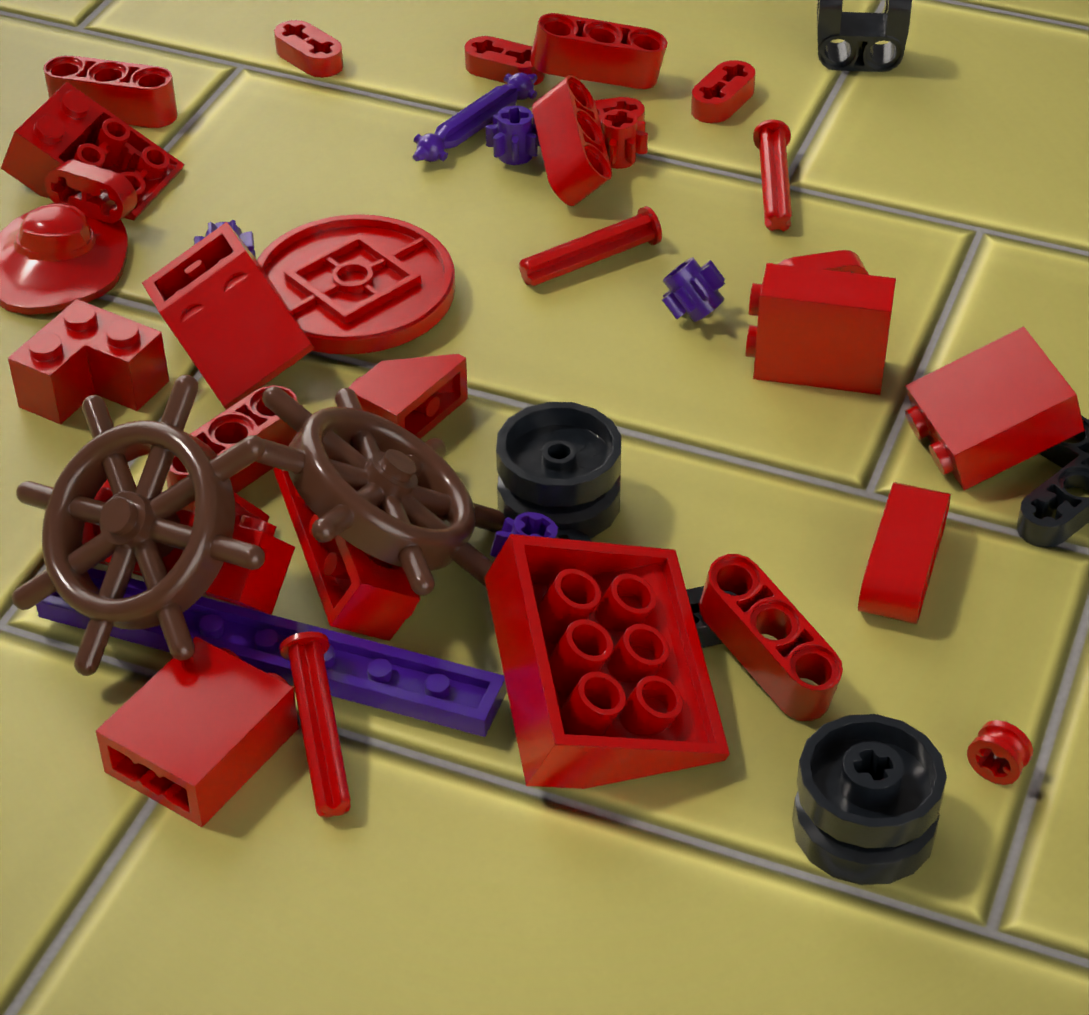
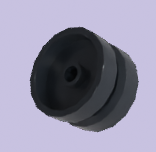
M546 402L526 407L509 417L497 433L498 510L505 515V518L509 517L513 520L522 513H540L553 520L556 526L559 527L558 529L570 528L579 530L590 539L609 528L620 512L622 436L614 422L597 409L574 402Z
M878 714L847 715L823 724L806 740L799 760L797 774L798 791L794 800L792 818L796 843L808 860L833 878L859 885L890 884L914 874L930 857L940 817L939 811L947 780L941 753L925 734L904 721Z

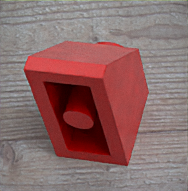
M460 354L381 361L362 377L357 378L348 388L357 394L363 411L386 418L421 439L468 399L466 357Z

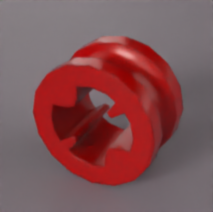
M993 720L984 724L978 732V737L970 743L967 749V757L973 769L984 779L995 784L1008 785L1013 784L1020 777L1023 768L1032 759L1034 750L1029 738L1018 727L1006 721Z

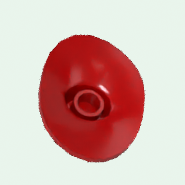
M51 203L35 208L14 219L0 232V306L7 311L26 315L46 314L62 311L76 299L88 303L105 295L118 283L126 264L128 237L121 219L114 223H106L87 217L85 213L74 206L60 203Z

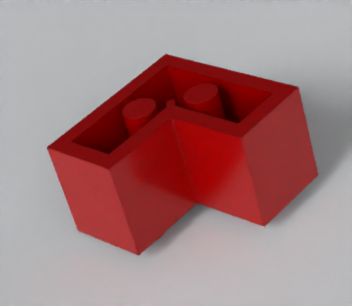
M79 299L73 301L8 357L19 408L60 425L82 406L84 399L90 395L95 394L138 411L170 381L161 331Z

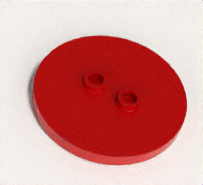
M354 214L315 220L281 235L266 247L257 258V261L315 347L312 350L315 352L341 355L365 354L387 350L408 343L425 334L439 323L450 309L455 295L454 264L445 246L422 228L385 216Z

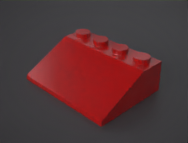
M510 534L484 578L526 786L587 789L725 761L730 752L676 550Z

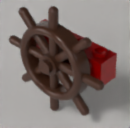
M182 375L176 379L161 422L133 421L114 427L104 399L98 395L86 397L82 403V410L93 439L85 444L68 462L54 487L32 481L22 482L17 487L16 496L21 503L45 510L42 527V550L46 569L13 592V604L18 609L28 610L57 591L69 606L90 618L74 661L76 671L83 676L93 675L98 670L113 627L137 630L160 625L171 655L179 661L191 658L195 651V645L183 612L197 602L202 595L272 616L295 546L274 537L277 527L263 520L242 515L239 525L235 524V498L230 477L264 455L265 443L259 436L250 435L220 455H217L203 441L185 432L184 428L198 392L197 380L190 375ZM148 455L136 487L128 462L140 456ZM174 456H176L183 463L189 475L162 492ZM195 501L192 511L183 509ZM97 564L108 566L100 590L95 586L88 574V570ZM132 574L142 576L147 590L124 598Z
M277 386L269 387L264 391L262 396L264 405L298 433L289 446L263 439L266 446L265 453L256 462L274 467L273 471L331 627L390 641L405 620L413 614L416 605L421 600L420 596L428 595L433 591L435 580L431 571L445 568L453 561L486 587L484 577L493 562L468 541L475 527L490 532L501 531L505 515L499 510L473 503L460 477L442 458L446 453V446L441 439L432 438L424 442L400 425L379 415L363 411L357 394L350 388H343L337 392L335 396L337 407L325 408L313 414Z

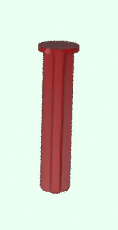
M775 119L766 120L757 125L753 132V141L760 150L765 226L770 231L780 229L784 232L791 226L792 217L786 148L791 140V132L787 124Z
M644 206L638 210L637 215L522 259L519 262L521 277L526 285L536 286L646 242L650 245L659 244L662 240L661 224L655 212L650 207Z
M308 631L287 637L280 643L279 649L280 655L290 661L316 812L320 817L329 818L348 813L351 808V799L324 660V653L330 647L329 639L323 633Z

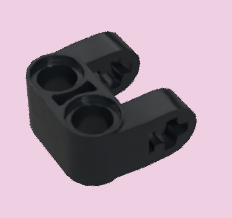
M817 0L818 58L823 66L836 71L885 72L896 68L901 63L909 33L912 0H885L884 13L842 12L843 0ZM836 39L845 40V41H843V42H841V43H832V42H831L832 40H836ZM879 41H889L886 44H875Z

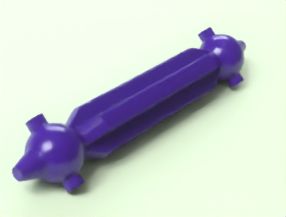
M508 73L504 77V81L507 84L495 87L437 126L434 134L428 133L423 136L417 134L414 138V142L417 144V150L413 155L414 161L425 160L434 162L439 159L445 161L448 157L445 149L457 147L486 127V125L492 123L493 115L497 114L502 108L516 105L517 100H525L527 98L533 100L537 96V92L534 90L537 75H527L525 73L511 75Z

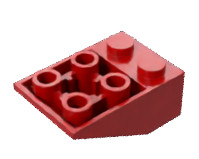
M66 82L14 131L1 169L38 195L49 199L50 197L45 188V178L51 170L68 160L80 161L119 173L126 177L136 190V207L123 217L135 221L178 175L185 164Z
M225 222L142 282L158 312L226 410L252 392L260 389L315 349L257 259L228 222Z

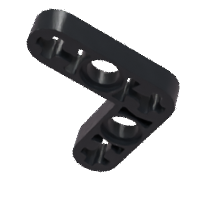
M1082 416L1085 431L1073 436L1081 442H1061L1039 453L1062 467V469L1029 493L1021 502L1017 532L1029 544L1044 548L1055 547L1065 542L1089 523V497H1077L1066 491V489L1072 487L1089 491V419ZM1054 509L1057 510L1055 519L1051 517Z

